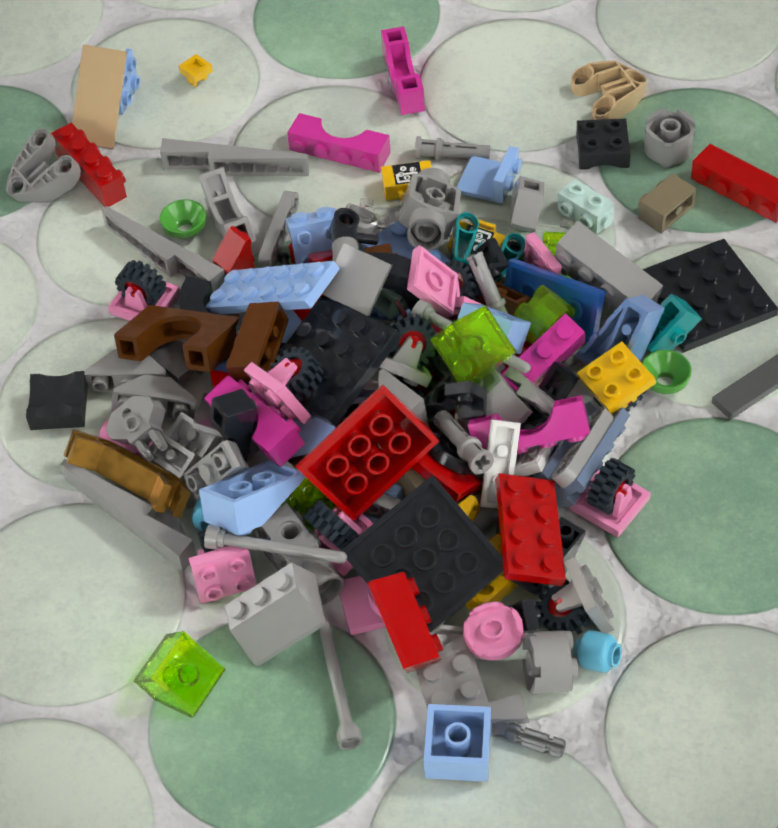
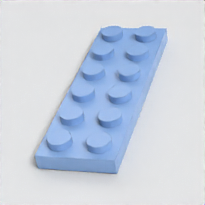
M334 261L232 270L225 276V281L221 287L212 293L210 301L205 308L209 313L219 315L246 312L249 303L279 302L283 310L310 309L340 268Z

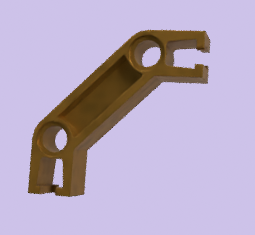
M73 429L63 454L64 457H67V463L95 471L148 500L154 511L164 513L166 508H169L174 517L181 518L191 493L182 479L110 440Z

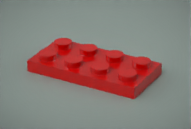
M499 473L495 479L504 578L507 580L562 586L566 581L554 481Z

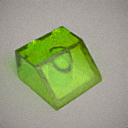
M487 305L451 323L430 339L457 382L472 381L476 383L517 353Z
M180 631L164 636L134 679V682L155 701L193 718L226 669L185 631Z

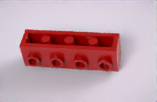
M71 122L51 133L56 142V155L59 158L69 155L79 164L81 170L79 180L104 207H110L127 198L124 183H126L125 176L121 170H116L113 167L112 162L107 156H103L100 153L99 148L94 142L90 143L82 129L78 130Z
M709 144L692 161V180L760 214L764 218L775 223L778 222L777 177L712 144Z

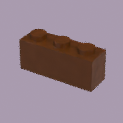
M279 302L249 303L247 311L242 318L239 333L235 338L231 355L226 363L228 373L236 382L241 379L247 385H250L249 381L251 378L244 369L251 362L265 372L272 370L270 364L275 362L289 321Z

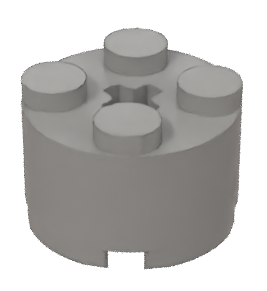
M668 108L657 110L648 116L645 125L643 149L651 160L659 163L663 168H671L674 164L682 163L693 155L695 120L690 114L676 109V112H668Z
M559 630L525 633L522 650L528 651L526 659H522L526 688L528 691L531 690V695L564 693L573 690L572 677L578 676V662L576 658H571L570 649L573 648L571 631Z

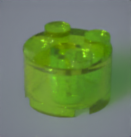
M541 285L535 291L533 298L528 304L523 302L515 311V315L518 318L531 322L526 340L531 344H534L565 313L571 319H573L575 314V308L545 285Z

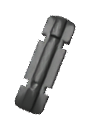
M515 723L508 724L505 731V739L513 743L520 741L522 746L544 753L547 750L550 751V755L562 757L566 748V741L555 736L552 739L549 738V734L528 727L524 730L521 729V725Z

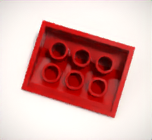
M382 384L296 465V468L352 521H355L427 454L439 440L431 429L405 403Z

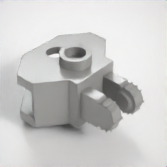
M132 396L110 414L106 428L109 437L122 444L135 445L148 462L155 458V455L148 446L151 441L162 452L168 448L167 442H165L161 435L164 432L161 425L166 410L160 401H153L149 396ZM128 409L131 410L129 413H126V414L124 415V413H125L126 410H128Z

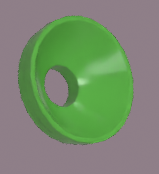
M189 199L177 200L168 204L161 211L160 223L165 233L169 236L186 239L197 235L205 227L206 212L204 207L197 201ZM185 224L192 226L188 231L178 230L180 226Z
M658 350L650 353L642 362L655 377L656 384L649 388L654 392L661 394L677 393L689 383L691 377L690 362L685 356L676 351ZM665 376L671 378L673 382L670 385H662L657 379Z

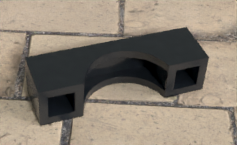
M240 389L212 398L209 419L223 437L222 442L226 440L236 442L247 463L258 409L255 401L252 398L250 399L244 389Z

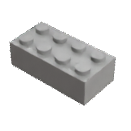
M578 220L557 243L554 257L562 265L561 274L564 276L568 275L573 280L606 291L603 307H610L615 311L627 298L645 295L657 303L663 285Z

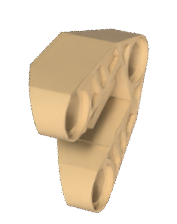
M615 60L588 63L578 68L571 76V92L574 95L587 96L596 92H602V97L593 105L592 120L620 119L637 107L646 92V77Z

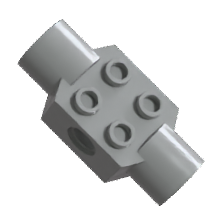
M426 168L419 172V174H412L402 199L399 223L408 228L407 238L414 248L420 245L427 251L438 248L442 244L443 239L448 240L459 214L461 190L451 185L448 175L438 168Z
M285 502L280 505L264 525L254 529L257 538L317 548L321 547L320 540L315 532H309L306 529L302 515L298 511L293 512ZM263 551L277 571L292 562L314 573L322 605L332 601L343 589L344 580L331 562Z

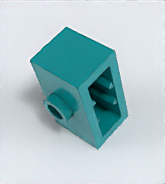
M672 293L661 303V306L665 309L647 347L651 352L673 350L686 339L687 334L702 319L686 301Z

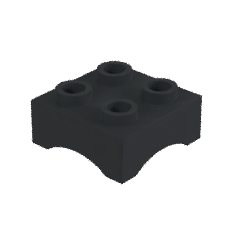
M626 118L577 120L576 138L579 170H586L600 165H613L620 168L630 167V146Z
M75 371L63 376H48L40 373L30 374V395L28 408L26 409V419L30 430L85 427L88 385L84 371Z

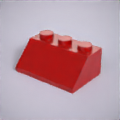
M401 572L367 582L405 672L408 674L441 660L438 652L444 649L437 633L430 634L427 624L432 621L426 606L419 607L415 596L420 594L414 578L407 579L406 574Z

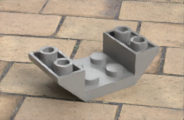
M482 352L467 367L472 382L487 389L486 415L498 413L504 421L524 423L533 413L532 409L525 400L516 394L517 391L508 385L501 373L505 368L503 363ZM458 404L455 408H456V410H457V412H458V414H459V404ZM470 419L463 420L467 426Z

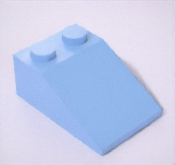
M268 460L201 488L199 493L204 522L221 526L222 529L238 536L248 535L253 529L264 525L305 479V476L299 470L284 465L280 468L273 461Z

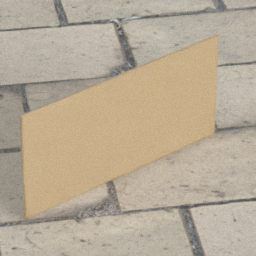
M83 44L72 123L78 130L82 129L90 143L94 142L97 146L114 149L127 51Z

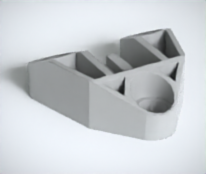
M39 128L31 134L12 163L6 191L18 202L50 203L72 190L80 178V166L69 155L61 156L51 166L48 165L55 151L56 142L53 135L44 128Z

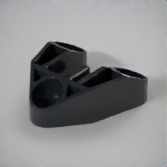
M439 337L436 340L438 348L434 349L435 356L433 358L430 356L434 365L445 378L441 380L435 374L426 387L430 392L428 395H425L418 387L402 380L403 377H396V379L424 399L427 419L430 422L436 419L435 415L442 410L450 412L458 405L456 400L445 396V384L471 381L461 353L445 337Z

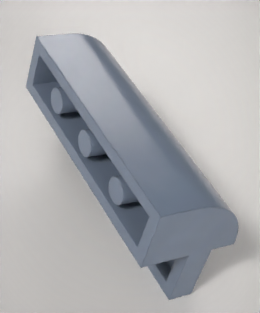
M591 402L585 404L587 418H589L597 408ZM623 407L612 414L614 416L613 422L578 477L565 488H561L554 481L558 507L573 506L581 493L590 486L592 482L590 479L602 467V460L614 448L616 438L626 429L624 425L630 414ZM568 439L557 441L543 471L529 475V477L553 480L551 476L573 442H568Z

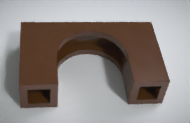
M148 305L114 334L118 357L120 359L142 362L159 346L175 340L188 339L182 345L187 369L212 372L232 352L234 341L237 337L236 324L239 322V317Z

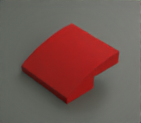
M429 452L412 467L413 470L426 480L433 475L455 502H458L464 496H473L482 489L483 478L475 473L473 475L457 473L439 463Z

